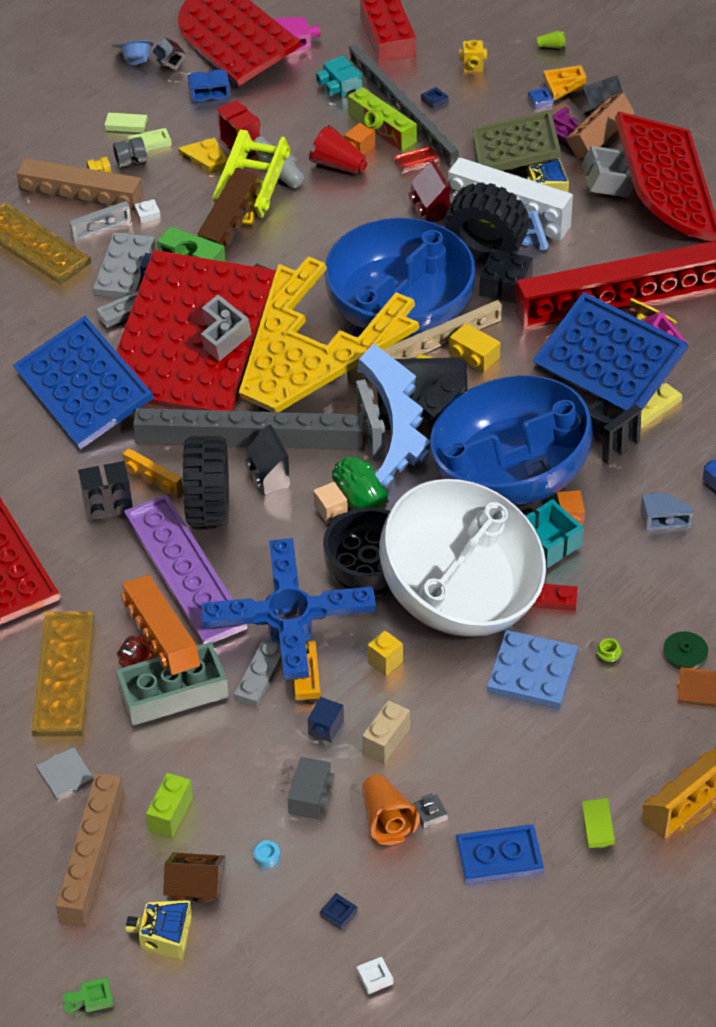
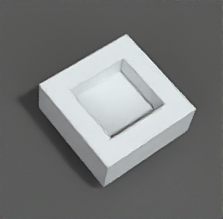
M154 199L134 204L136 214L141 223L161 218Z
M382 957L356 967L357 974L367 994L393 985V977Z

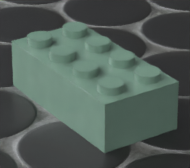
M212 642L197 646L200 666L175 675H171L167 667H162L159 657L116 670L118 688L132 726L229 697L227 678Z

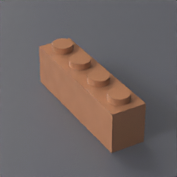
M624 92L609 96L565 138L577 159L585 157L590 146L602 147L608 143L607 139L619 132L615 120L618 111L631 115L635 113Z

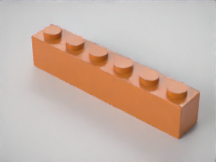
M148 574L122 583L124 592L120 594L124 607H128L131 618H135L138 629L140 631L143 630L146 642H151L152 650L155 655L158 654L162 667H167L171 675H175L200 666L195 642L151 576Z

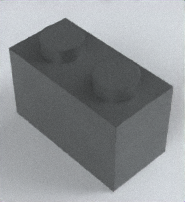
M300 757L287 798L289 814L319 819L321 810H326L328 804L327 790L328 788L332 789L335 774L331 773V762Z

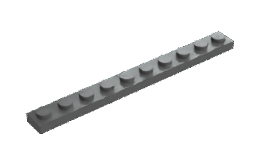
M357 44L350 45L349 62L394 109L417 124V134L451 169L459 157L457 147L449 142L447 137L437 129L436 125L427 119L426 115L416 107L414 102H411L406 97L405 93L396 86L394 81H391L386 76L385 72L366 55L364 50H361Z

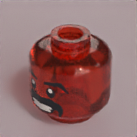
M138 635V637L128 636L117 651L118 664L121 667H127L150 660L154 654L150 646L151 642L147 643L143 635Z

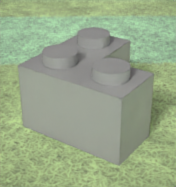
M220 295L215 296L202 307L205 324L209 326L201 333L204 349L218 361H221L251 335L249 319Z

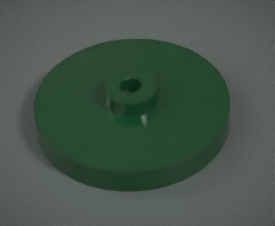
M686 631L676 632L666 639L663 655L666 661L677 669L694 670L706 662L708 646L705 640L695 633Z

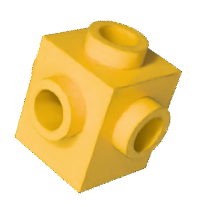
M463 41V49H459V61H463L464 72H483V60H487V48L483 49L482 41Z

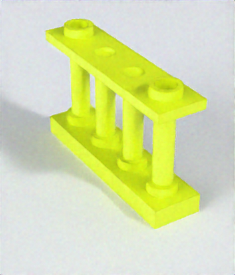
M240 129L212 197L214 203H216L236 167L239 169L247 167L268 171L264 181L260 180L262 189L252 203L258 216L263 218L265 211L269 209L270 198L284 162L290 155V146L286 138L281 137L278 146L252 141L247 130ZM251 150L274 154L271 163L249 160L246 157Z

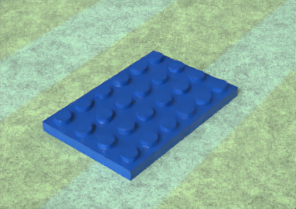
M583 292L532 362L535 366L598 399L605 400L606 403L625 412L634 404L643 410L689 346L685 341Z
M83 316L13 364L17 373L80 450L136 411V408H141L154 398L152 392L86 316Z

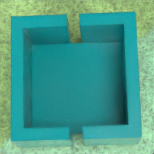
M553 499L537 508L536 514L531 512L526 515L534 529L536 528L535 531L540 538L544 550L546 568L563 559V553L567 556L583 546L584 526Z

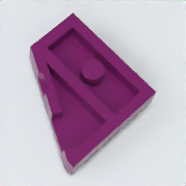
M565 106L552 117L558 141L569 146L565 138L579 125L575 117L569 115V109Z

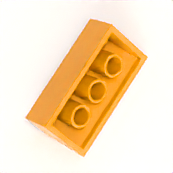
M716 747L708 753H703L690 768H684L678 778L673 782H667L657 795L648 797L643 803L642 821L664 840L716 798Z

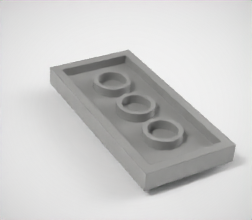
M114 232L93 288L94 295L123 298L137 292L141 285L140 264L145 253H152L155 237Z

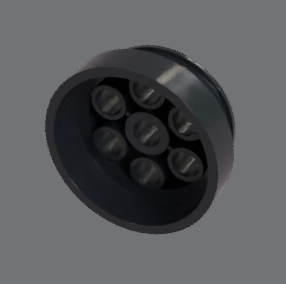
M375 507L350 510L338 516L328 526L323 539L324 561L329 572L344 589L373 587L374 596L391 591L385 580L379 555L381 532L390 513L389 510Z

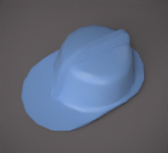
M137 40L111 46L122 49L128 64L134 66L146 62L150 56V47L154 43L148 40Z

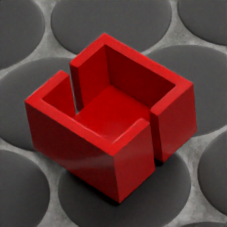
M238 100L216 109L219 141L229 150H232L240 129L247 130L252 141L260 136L261 122L259 118L254 116ZM255 150L248 152L246 159L256 155Z

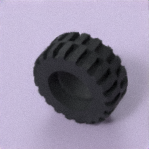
M479 182L476 185L473 183L460 189L455 195L444 219V227L455 233L465 242L475 261L482 260L484 263H486L492 249L509 252L510 256L517 254L530 225L527 209L524 208L523 202L517 200V196L514 193L507 192L506 188L502 186L501 188L496 187V184L492 183L488 185L484 182ZM478 219L485 220L493 224L495 227L485 225Z
M190 436L184 441L183 501L186 523L191 526H223L228 522L229 465L226 439L222 436Z

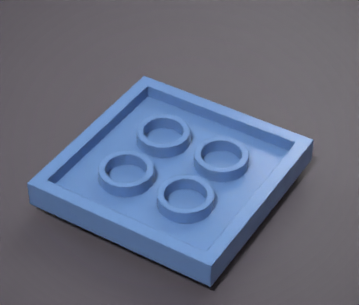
M506 630L487 686V692L560 709L578 653V646Z

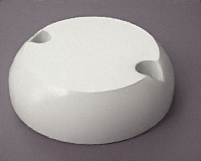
M457 479L434 480L418 485L406 492L397 501L388 514L381 532L379 542L380 562L385 580L391 592L412 616L438 631L468 637L500 632L519 621L531 609L541 593L546 574V560L539 536L527 517L513 503L485 486Z

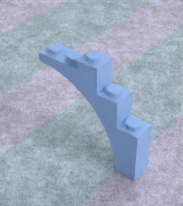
M373 344L359 359L357 369L377 389L388 412L391 426V443L385 461L376 473L381 486L386 489L394 480L393 475L397 471L402 472L408 463L415 466L419 460L423 462L430 453L428 450L430 440L416 430L423 420L421 417L423 408L409 398L416 388L414 385L416 376L377 345Z

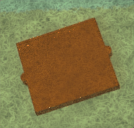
M681 667L680 680L676 685L679 688L677 703L716 707V671Z

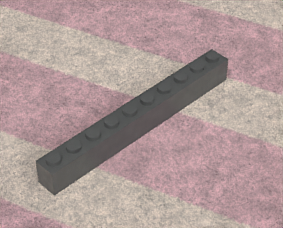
M136 408L134 432L136 444L184 445L185 439L190 436H222L226 439L227 446L248 447L262 430L271 424L284 448L363 450L364 421L363 415Z

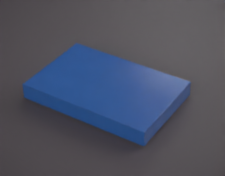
M534 824L456 835V844L465 884L544 873V865Z

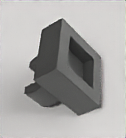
M427 794L422 796V800L413 803L420 814V823L423 828L448 820V814L437 794Z

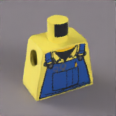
M559 158L554 161L539 162L528 167V177H524L525 179L568 192L569 181Z
M190 901L148 902L145 905L143 917H127L126 932L138 933L140 946L145 951L183 960L192 918Z

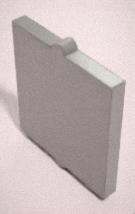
M74 747L58 755L53 754L52 758L36 765L56 799L73 791L78 792L79 788L94 780L93 775Z

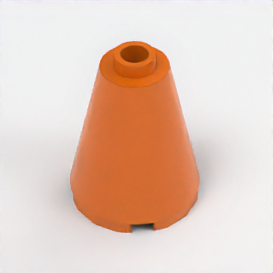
M372 775L363 782L362 792L369 833L372 838L381 845H394L405 841L404 836L410 832L413 834L419 826L420 814L417 808L383 775Z

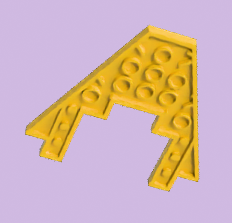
M309 256L296 271L279 264L239 390L240 397L271 412L284 410L358 366L359 359L373 344L385 350L420 328L419 323L406 317L415 306L414 299L395 292L358 338L339 331L328 345H324L297 333L306 322L305 315L292 309L326 271V264Z

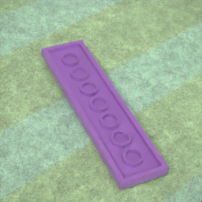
M167 494L124 510L126 520L202 644L214 643L248 629V624L211 628L203 627L201 603L233 599Z

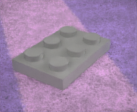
M366 380L356 381L357 414L363 415L364 435L373 461L382 459V449H385V442L382 436L385 433L384 422L378 419L379 408L377 404H373L374 394L372 388H368Z

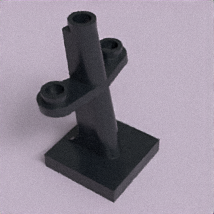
M597 399L593 405L588 407L592 421V431L603 437L602 460L607 464L612 463V455L615 452L622 455L628 451V443L630 441L640 442L642 408L636 404L615 419L604 415L610 404L606 403L603 399Z

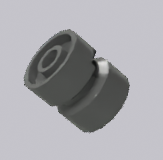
M141 136L129 139L128 143L124 140L113 143L114 156L119 169L129 167L131 163L137 165L147 162L146 148Z

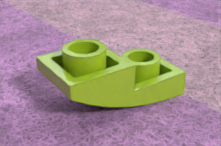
M608 797L582 801L589 848H604L609 845H615Z

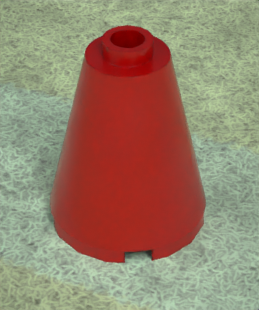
M327 125L328 128L324 127L313 143L316 147L314 152L310 151L309 160L319 165L356 175L359 172L363 173L368 164L366 156L330 125Z

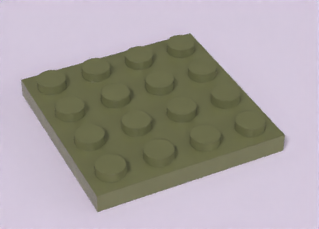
M551 110L472 128L478 163L500 171L513 170L516 167L525 165L532 166L539 162L554 161L562 157Z

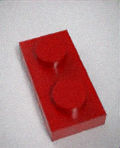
M543 584L541 593L532 608L576 611L578 586Z

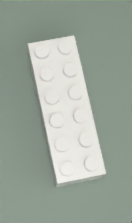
M460 157L448 171V184L450 186L449 204L452 203L458 191L473 183L476 185L479 182H484L486 185L492 183L496 184V187L501 188L502 186L506 188V191L509 193H514L517 196L516 199L523 202L524 208L527 211L537 210L545 236L561 241L571 227L573 194Z

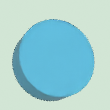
M264 840L254 847V860L260 867H273L279 862L280 849L275 842Z

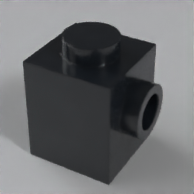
M164 36L152 51L156 55L158 63L174 70L178 69L187 56L176 42Z

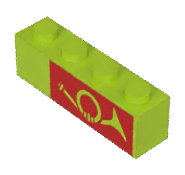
M363 87L348 95V115L366 126L364 122L365 114L372 109L380 110L383 115V123L379 129L375 130L377 135L400 151H404L417 143V124Z

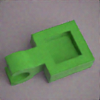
M107 977L80 983V991L62 994L65 1013L75 1012L82 1006H85L86 1013L113 1007V999Z

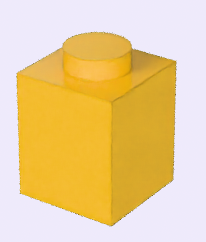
M382 632L368 644V663L387 676L403 663V643L388 632Z

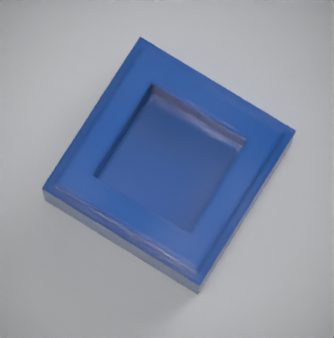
M546 87L528 92V98L535 109L554 104V98Z

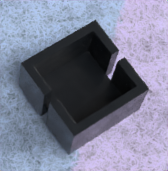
M492 249L480 275L479 296L498 300L499 281H501L502 301L516 304L517 280L532 277L533 257L518 254L510 256L509 252Z
M124 461L103 465L108 485H103L99 466L78 470L87 521L107 518L108 514L111 513L113 516L124 515V510L133 507L130 483Z

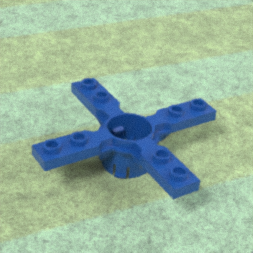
M293 538L269 540L274 592L265 601H254L248 598L201 603L203 627L268 624L271 641L279 643L281 647L284 680L308 678L309 668L305 642L311 637L312 620L323 619L327 616L376 612L373 587L324 591L319 596H309L306 592L300 590L298 586ZM297 613L299 615L298 618L294 619L279 618V615Z

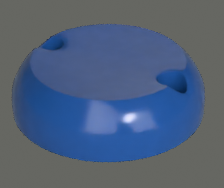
M414 218L381 219L352 229L333 245L325 263L327 267L325 271V284L329 299L344 319L363 331L395 292L414 299L415 306L406 317L417 321L420 328L403 339L410 338L456 318L470 300L475 282L474 258L465 242L443 226Z
M531 375L503 377L467 390L444 408L431 432V450L436 467L443 479L473 482L499 493L516 507L542 501L556 494L576 477L584 466L591 450L593 438L592 421L589 409L583 398L564 383L550 378ZM545 454L552 469L529 478L523 463Z

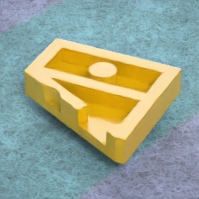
M215 138L178 147L181 157L185 155L190 157L192 163L201 166L209 173L224 169L227 163V158Z

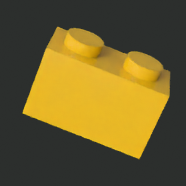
M467 323L449 337V353L456 358L463 359L466 363L482 372H485L500 359L501 342Z

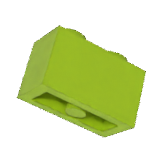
M166 773L146 812L148 831L173 839L193 799L190 779Z

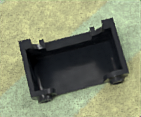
M461 358L395 359L416 376L414 383L416 388L409 396L416 403L420 393L425 389L428 391L433 386L432 383L439 374L444 375L448 370L465 385L464 392L468 390L467 364ZM377 391L378 419L383 420L385 430H391L386 406Z

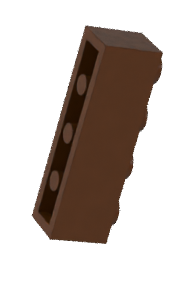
M236 167L197 235L224 246L225 250L231 244L233 235L241 227L243 218L246 213L250 212L253 201L262 189L259 176Z

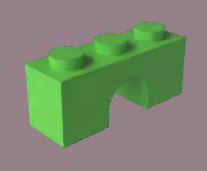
M171 226L157 240L158 251L225 262L224 246Z

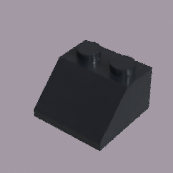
M618 75L581 87L567 95L582 113L590 111L592 114L609 96L623 93Z
M267 425L246 448L247 458L244 459L247 471H252L254 483L257 488H261L264 495L290 487L288 454L272 425Z

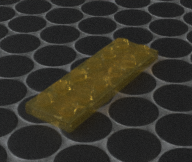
M6 202L0 205V246L56 283L63 284L91 264V257Z
M94 611L45 612L31 728L32 737L83 736L95 621Z

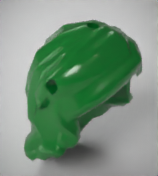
M347 457L340 459V462L335 464V468L332 470L333 482L336 483L346 497L347 505L351 510L365 507L382 509L387 507L389 503L387 491L381 486L380 480L369 462L362 461L357 457Z

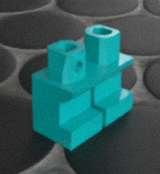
M342 55L323 63V70L316 73V82L320 86L325 84V90L330 96L338 93L343 98L347 91L353 90L355 92L362 88V74Z

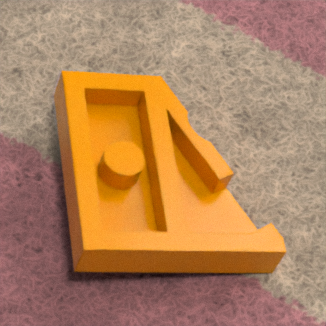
M581 65L543 71L544 81L554 100L586 84L587 77Z

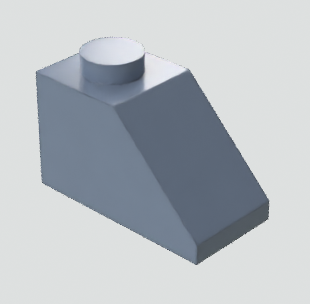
M667 493L642 495L640 511L646 531L693 526L694 508Z

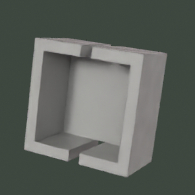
M590 146L581 164L585 177H587L586 180L590 191L628 197L633 188V183L624 151Z

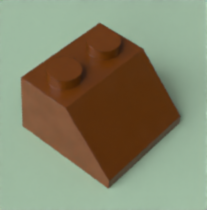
M173 852L164 866L163 895L170 896L172 900H186L187 897H197V901L212 902L213 899H217L221 893L225 855Z

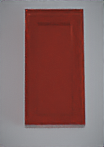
M432 146L394 157V162L402 174L425 168L431 161L440 164V158Z

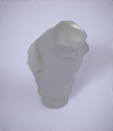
M261 136L257 137L253 141L257 143L278 146L274 143L266 141V139H264ZM255 151L260 162L271 163L274 154ZM291 152L284 162L277 182L279 180L283 181L289 188L297 189L305 181V176L296 166L297 158Z

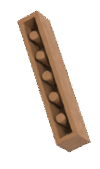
M25 158L17 172L19 189L107 205H116L127 201L130 209H135L134 204L139 202L143 194L141 178L29 158Z
M95 774L56 903L58 919L61 924L86 927L124 796L121 776Z

